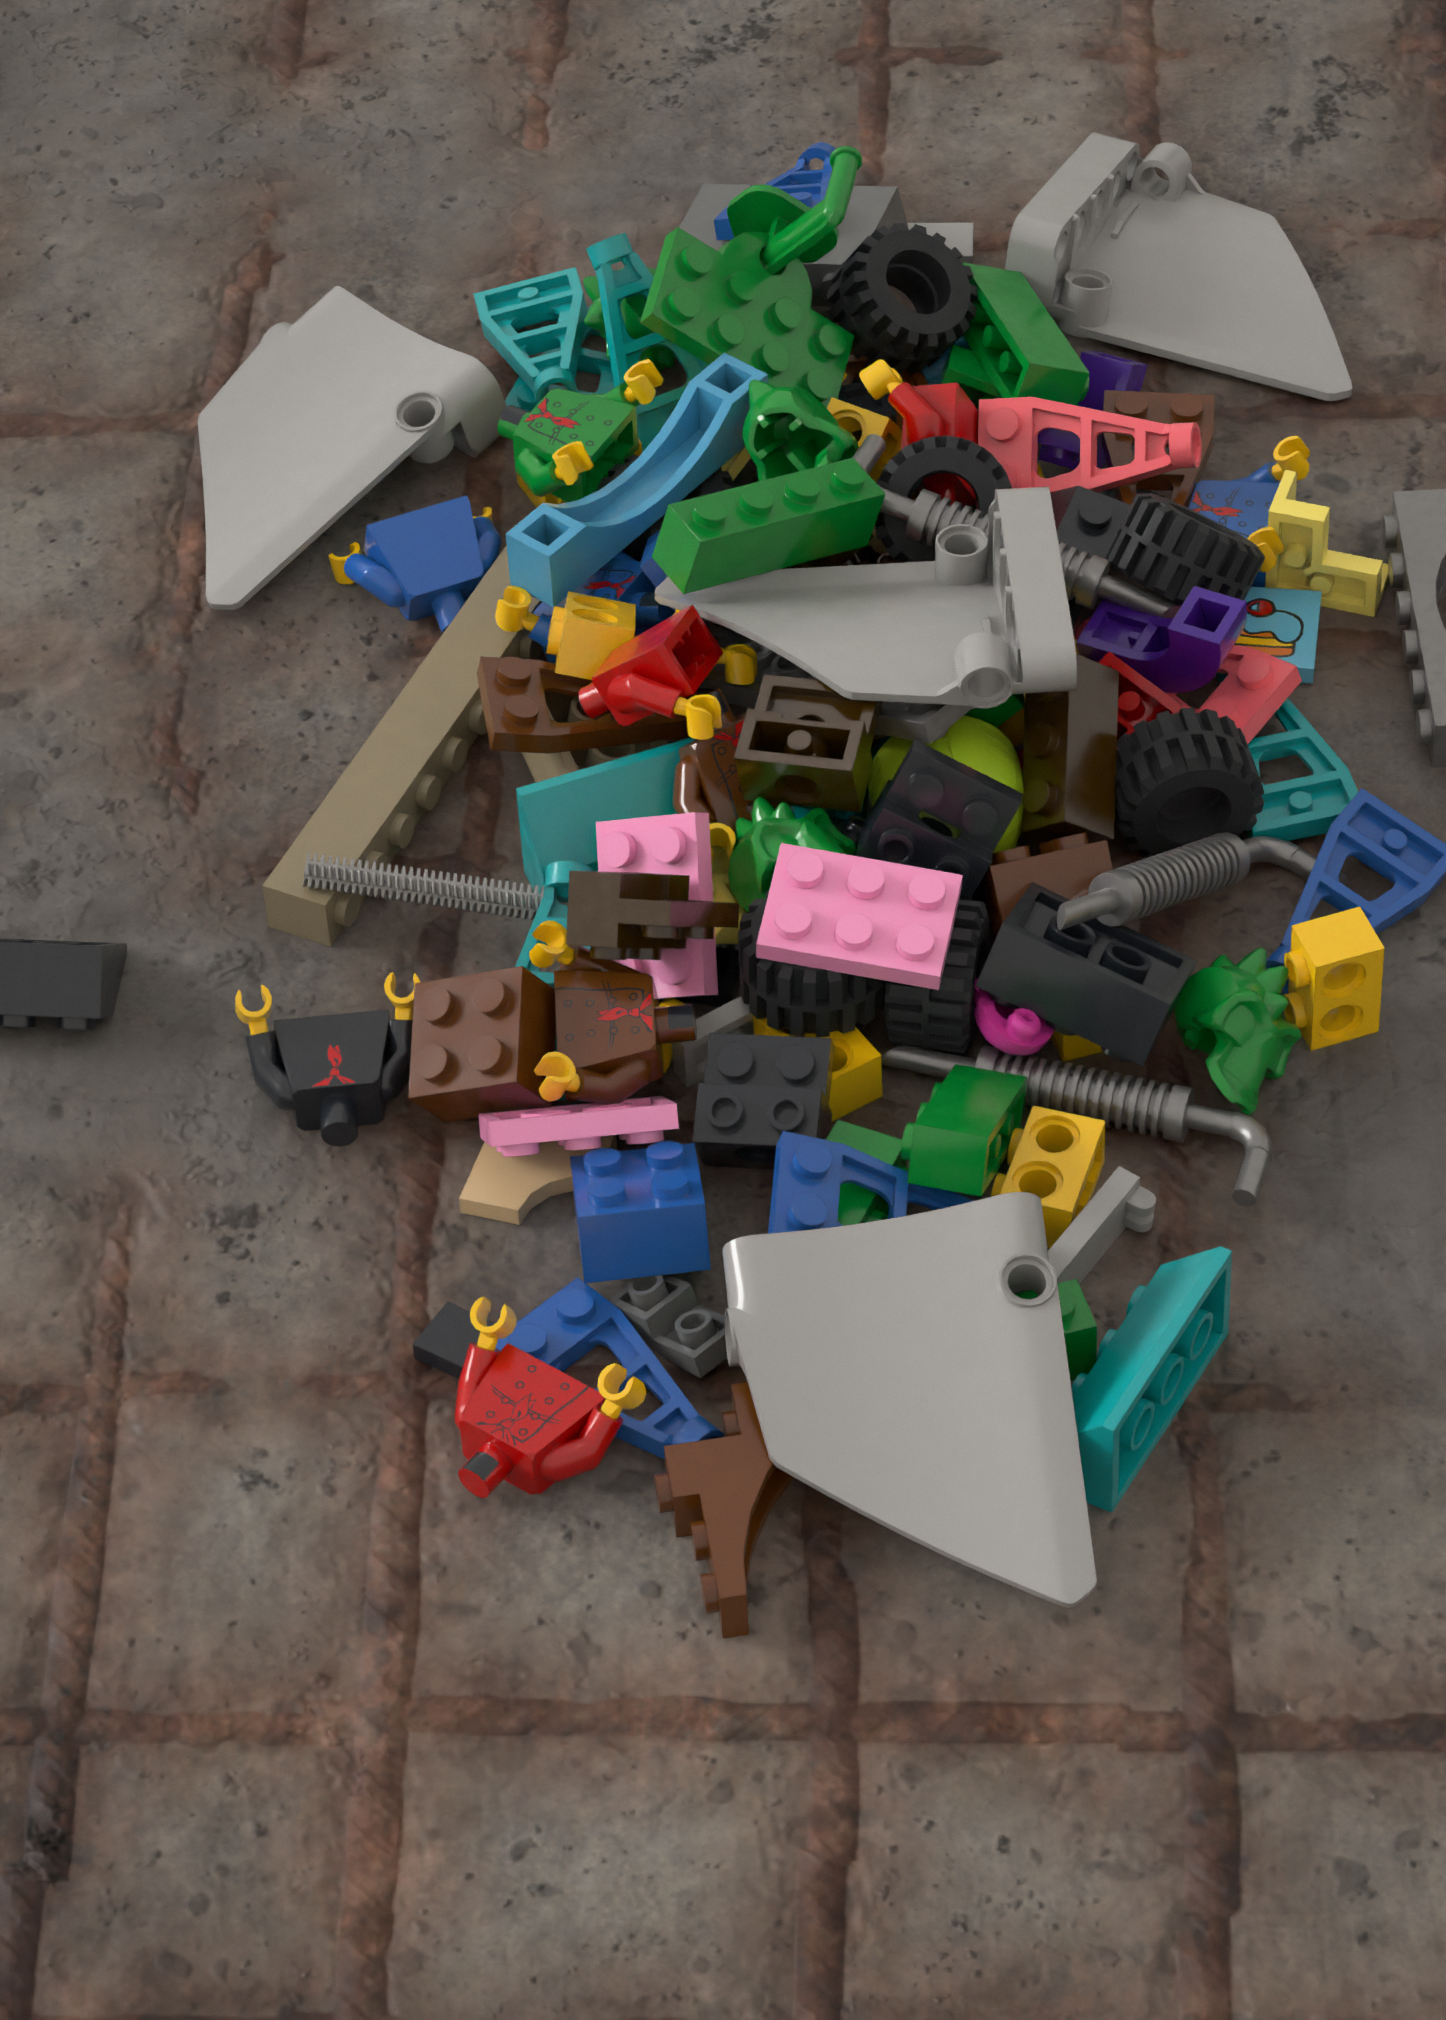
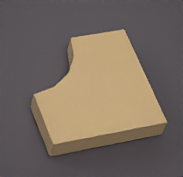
M616 1135L601 1136L602 1147L599 1148L617 1149ZM558 1141L539 1142L540 1153L505 1157L502 1156V1152L496 1151V1147H491L484 1142L459 1197L460 1212L520 1225L529 1211L551 1196L573 1191L570 1156L585 1155L593 1149L564 1150V1146H558Z

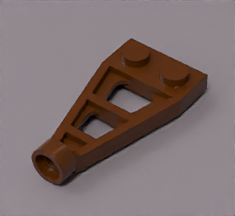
M1104 390L1103 411L1164 424L1196 422L1200 429L1202 441V456L1198 468H1178L1114 488L1117 500L1131 505L1136 496V489L1173 491L1171 501L1188 508L1195 485L1200 481L1213 449L1215 395ZM1102 433L1101 445L1108 468L1127 465L1134 460L1131 447L1135 446V438L1132 435Z
M480 657L477 679L490 749L493 751L550 754L690 737L687 733L686 716L677 715L672 719L658 713H653L628 726H622L617 721L612 720L610 713L597 720L590 718L585 721L568 723L555 722L549 718L544 694L558 692L579 697V690L591 684L592 680L555 673L556 664L541 660L521 659L518 657ZM698 688L694 694L686 699L696 695L707 694L715 689Z

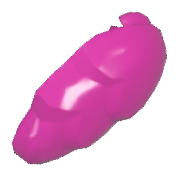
M975 986L974 1003L976 1008L974 1016L979 1030L992 1046L1009 1055L1016 1056L1031 1055L1044 1047L1054 1032L1046 1024L1045 1019L1037 1016L1029 1009H1012L1002 1006L990 997L989 992Z

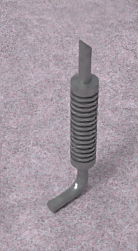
M877 434L868 435L852 457L868 475L886 448L885 440ZM881 488L885 493L880 512L906 521L905 537L921 543L926 539V545L933 547L936 536L942 529L951 525L967 524L978 527L985 532L988 538V514L983 518V511L976 509L972 514V507L965 505L962 509V503L957 501L951 506V499L944 497L941 501V495L926 489L920 492L915 501ZM1061 542L1059 545L1068 600H1072L1075 596V603L1093 609L1098 598L1102 597L1132 610L1164 618H1174L1182 606L1165 597L1108 576L1111 562L1096 555L1089 559V553L1086 551H1082L1078 555V548L1071 547L1067 551L1068 544Z
M1228 832L1218 833L1101 873L1092 880L1088 889V895L1060 905L1057 913L1058 930H1063L1094 918L1110 927L1120 926L1235 885L1245 879L1249 872L1250 863L1266 862L1281 866L1308 880L1316 857L1289 841L1275 837L1257 836L1249 837L1242 841L1234 834ZM1340 872L1339 882L1346 885L1347 876Z
M909 1045L897 1046L889 1050L882 1057V1064L885 1066L943 1078L947 1077L955 1064L1026 1076L1028 1078L1024 1110H1028L1031 1105V1109L1033 1106L1091 1117L1104 1120L1105 1127L1109 1128L1115 1122L1116 1129L1123 1130L1127 1125L1128 1132L1133 1133L1139 1127L1140 1134L1147 1135L1149 1130H1151L1152 1137L1157 1138L1163 1132L1164 1139L1181 1143L1184 1142L1189 1128L1229 1136L1231 1139L1242 1143L1245 1147V1158L1232 1194L1234 1202L1243 1207H1251L1256 1203L1268 1164L1272 1159V1141L1262 1125L1252 1117L1239 1112H1230L1194 1104L1195 1090L1191 1087L1175 1084L1171 1090L1170 1084L1163 1082L1159 1087L1158 1081L1150 1080L1147 1085L1146 1079L1139 1077L1135 1082L1134 1076L1126 1075L1123 1080L1121 1073L1115 1072L1111 1077L1110 1071L1102 1070L1099 1075L1097 1068L1091 1067L1087 1072L1086 1066L1078 1065L1075 1070V1065L1069 1062L1063 1068V1063L1059 1060H1055L1051 1065V1060L1043 1057L1039 1063L1038 1056L1031 1055L1027 1060V1055L1015 1056L1007 1053L1004 1054L1003 1051L986 1045L981 1048L977 1059Z

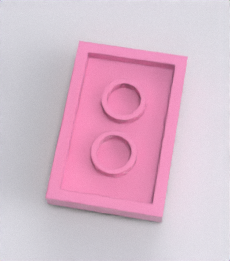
M693 812L596 822L598 871L690 875L689 900L713 901L709 813ZM715 927L714 939L687 938L686 949H662L661 960H614L641 973L653 976L658 999L718 995Z
M781 843L756 943V958L939 990L961 894L963 875Z
M663 1096L625 1099L621 1103L609 1105L581 1103L478 1114L480 1138L491 1147H496V1151L502 1152V1156L505 1157L540 1153L539 1142L558 1141V1146H564V1150L602 1147L601 1136L619 1135V1139L626 1140L627 1144L654 1143L664 1141L663 1130L679 1129L677 1103Z

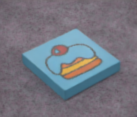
M1250 587L1244 599L1247 603V621L1234 645L1251 647L1297 666L1301 676V683L1313 684L1322 591Z

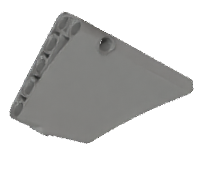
M1093 132L1016 217L1009 237L1005 269L1021 272L1051 317L1059 321L1058 325L1065 333L1075 337L1096 339L1325 401L1346 399L1352 395V382L1324 307L1298 254L1275 217L1202 190L1191 174L1192 161L1188 153L1181 146L1167 142L1158 144L1143 159L1140 158V145L1138 143ZM1154 167L1163 170L1167 174L1169 181L1160 178L1156 174Z
M335 286L295 323L291 324L284 321L272 326L264 334L260 344L199 414L197 421L205 507L206 598L210 608L215 610H235L241 608L407 456L410 455L413 460L420 463H433L446 457L453 449V446H456L473 458L481 454L500 436L497 431L498 421L501 413L507 407L500 386L488 368L471 355L438 344L400 325L340 286Z
M1049 487L995 489V499L988 510V538L985 532L972 525L956 524L942 529L936 536L935 561L778 569L684 595L671 579L667 577L655 589V600L661 605L683 610L693 604L700 617L729 628L763 645L802 668L843 697L851 700L962 705L987 709L997 707L1006 702L1012 694L1076 691L1077 688L1076 648Z
M1028 1192L1005 1193L947 1208L867 1223L742 1236L724 1245L722 1252L728 1308L725 1310V1340L729 1366H741L745 1373L769 1459L777 1468L914 1542L989 1577L1066 1608L1075 1607L1093 1592L1097 1583L1057 1276L1054 1267L1049 1263L1041 1198ZM1033 1290L1038 1297L1029 1300L1021 1299L1014 1294Z

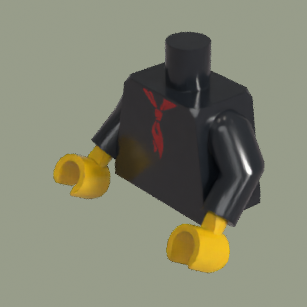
M393 972L387 976L384 989L389 1000L395 1006V1019H390L389 1009L274 1020V1030L269 1031L266 1021L272 1009V996L269 989L261 985V995L265 1005L256 1012H251L243 1007L240 990L236 994L235 1012L243 1023L249 1025L251 1035L245 1036L256 1085L278 1108L293 1111L298 1128L304 1131L321 1129V1137L329 1145L339 1147L349 1145L358 1137V1126L378 1124L384 1120L387 1101L397 1099L409 1083L414 989L407 997L400 998L395 996L396 976ZM415 973L413 976L414 988L415 983L421 982Z

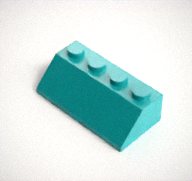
M687 738L516 788L523 867L532 889L534 890L535 885H538L539 893L541 892L545 882L546 867L556 861H574L587 865L593 871H598L596 822L677 814L673 808L675 767L681 760L679 748L695 739ZM736 837L735 847H736L737 844H738L737 837Z
M1219 1246L1162 1264L1147 1287L1139 1285L1133 1292L1127 1306L1126 1318L1119 1329L1111 1328L1103 1337L1097 1353V1362L1089 1374L1080 1373L1073 1382L1071 1390L1087 1503L1111 1513L1114 1511L1229 1333L1232 1250Z

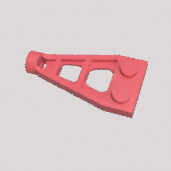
M1036 397L979 399L978 445L993 454L996 460L1003 466L1008 474L1007 476L1012 488L1049 487L1050 492L1081 486L1099 493L1178 468H1198L1201 462L1202 441L1200 429L1196 422L1164 424ZM1048 428L1076 434L1080 438L1079 465L1073 471L1051 478L1040 477L1037 474L1038 434ZM1101 433L1132 435L1135 438L1134 460L1127 465L1105 469L1097 468V436ZM1168 441L1170 455H1167L1166 453V444Z
M1091 617L1084 620L1079 626L1074 638L1076 641ZM1233 645L1217 671L1228 676L1199 709L1194 708L1195 713H1200L1204 709L1216 711L1219 718L1223 716L1229 717L1235 722L1236 728H1241L1247 744H1249L1302 682L1297 666L1251 647ZM1166 693L1185 708H1191L1176 696L1178 693Z

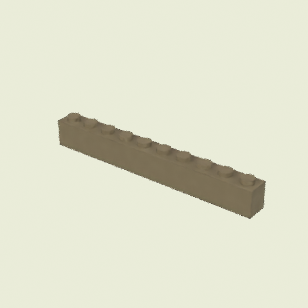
M507 545L262 885L268 927L331 947L344 927H350L355 922L361 903L367 896V891L364 896H361L359 892L357 895H354L352 890L351 893L347 894L344 891L340 893L337 889L333 892L330 890V887L328 890L316 889L315 885L314 888H309L308 883L306 887H303L308 852H310V860L313 859L314 853H317V861H320L322 854H325V862H327L329 855H332V863L335 862L336 856H339V864H342L344 857H347V865H349L351 858H354V866H357L358 860L361 859L363 868L365 861L369 860L370 869L373 861H376L377 870L380 863L383 862L384 871H386L388 863L391 862L400 848H406L410 843L415 826L425 811L432 810L440 797L441 788L453 772L457 773L460 771L466 760L467 752L478 735H484L487 732L477 679L480 657H518L521 659L537 660L543 648L541 644L529 638L530 631L525 628L517 632L504 631L498 626L495 619L498 600L503 599L505 588L512 586L510 585ZM531 596L529 612L533 613L542 601Z

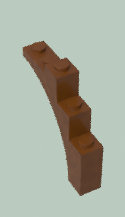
M748 1382L731 1384L733 1411L722 1412V1425L725 1437L664 1446L666 1473L654 1474L659 1512H672L676 1538L691 1536L695 1561L708 1560L710 1573L700 1574L703 1604L706 1614L718 1612L723 1638L749 1635L746 1590L753 1550L769 1512L794 1479L793 1476L777 1468L769 1459Z

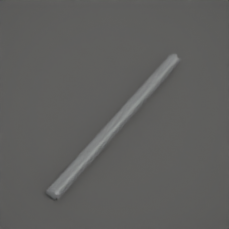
M310 852L307 854L303 887H306L308 883L309 888H314L315 885L316 889L328 890L330 887V890L333 892L337 889L338 892L342 893L344 891L347 894L351 893L352 890L354 895H357L359 892L361 896H364L367 891L368 897H372L374 893L375 898H379L381 895L383 899H387L389 894L390 900H395L396 897L397 901H402L403 899L405 902H409L411 898L412 903H417L418 900L419 904H424L426 899V905L430 906L433 901L434 906L437 907L440 903V906L443 908L447 906L448 902V908L450 909L454 908L455 905L457 910H460L462 907L464 911H467L470 906L471 912H475L477 908L478 913H483L485 907L486 914H490L491 909L493 915H498L499 912L500 916H505L507 911L508 917H512L514 913L515 918H520L521 915L522 919H527L529 914V919L532 921L535 918L544 894V886L540 893L538 885H535L533 892H531V884H528L526 891H524V884L520 883L519 889L516 890V882H513L511 889H509V881H505L502 888V881L498 880L496 887H494V879L492 878L489 886H487L486 877L483 878L480 885L479 876H476L473 884L472 875L468 876L466 883L464 874L461 875L459 881H457V873H454L452 880H450V872H447L445 879H443V872L439 871L438 877L435 878V870H432L430 877H428V869H425L423 876H420V868H417L416 874L413 875V867H410L408 874H406V866H402L401 872L398 873V865H395L393 872H391L390 863H388L386 871H384L383 862L380 863L377 870L376 861H373L370 869L369 860L365 861L363 868L361 859L358 860L357 866H354V858H351L349 865H347V857H344L342 864H339V856H336L335 862L332 863V855H329L327 862H325V854H322L320 861H317V853H314L313 859L310 860ZM560 902L563 905H568V903ZM721 944V947L727 948V944ZM729 944V949H734L735 944ZM736 944V950H739V944Z

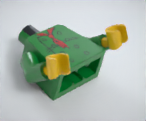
M643 360L633 365L624 375L625 382L607 393L582 394L558 388L550 390L531 412L513 405H508L503 410L498 421V434L513 441L515 471L534 495L543 497L551 493L565 502L584 498L598 491L601 479L608 477L607 471L615 464L624 465V459L633 455L639 449L636 407L639 404L644 405L652 402L656 395L655 388L661 386L664 381L651 360Z

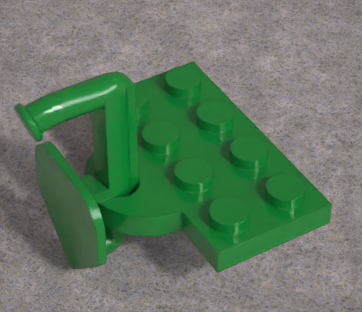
M841 146L833 150L829 161L832 172L825 198L813 208L774 186L753 185L745 189L729 202L727 215L734 238L719 248L718 251L681 228H675L665 237L640 323L709 365L723 353H726L768 374L769 384L776 387L800 386L810 392L827 408L832 397L838 399L854 335L811 309L812 287L807 270L802 263L816 262L836 247L839 238L837 226L842 223L846 216L857 170L862 165L861 153L851 146Z

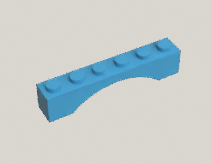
M726 353L718 357L689 381L678 404L660 432L643 453L621 475L599 491L579 500L561 504L542 503L506 533L510 585L525 589L532 597L553 608L567 597L568 591L573 592L666 514L669 504L680 502L745 447L742 432L744 420L750 409L749 383L754 379L768 383V374Z

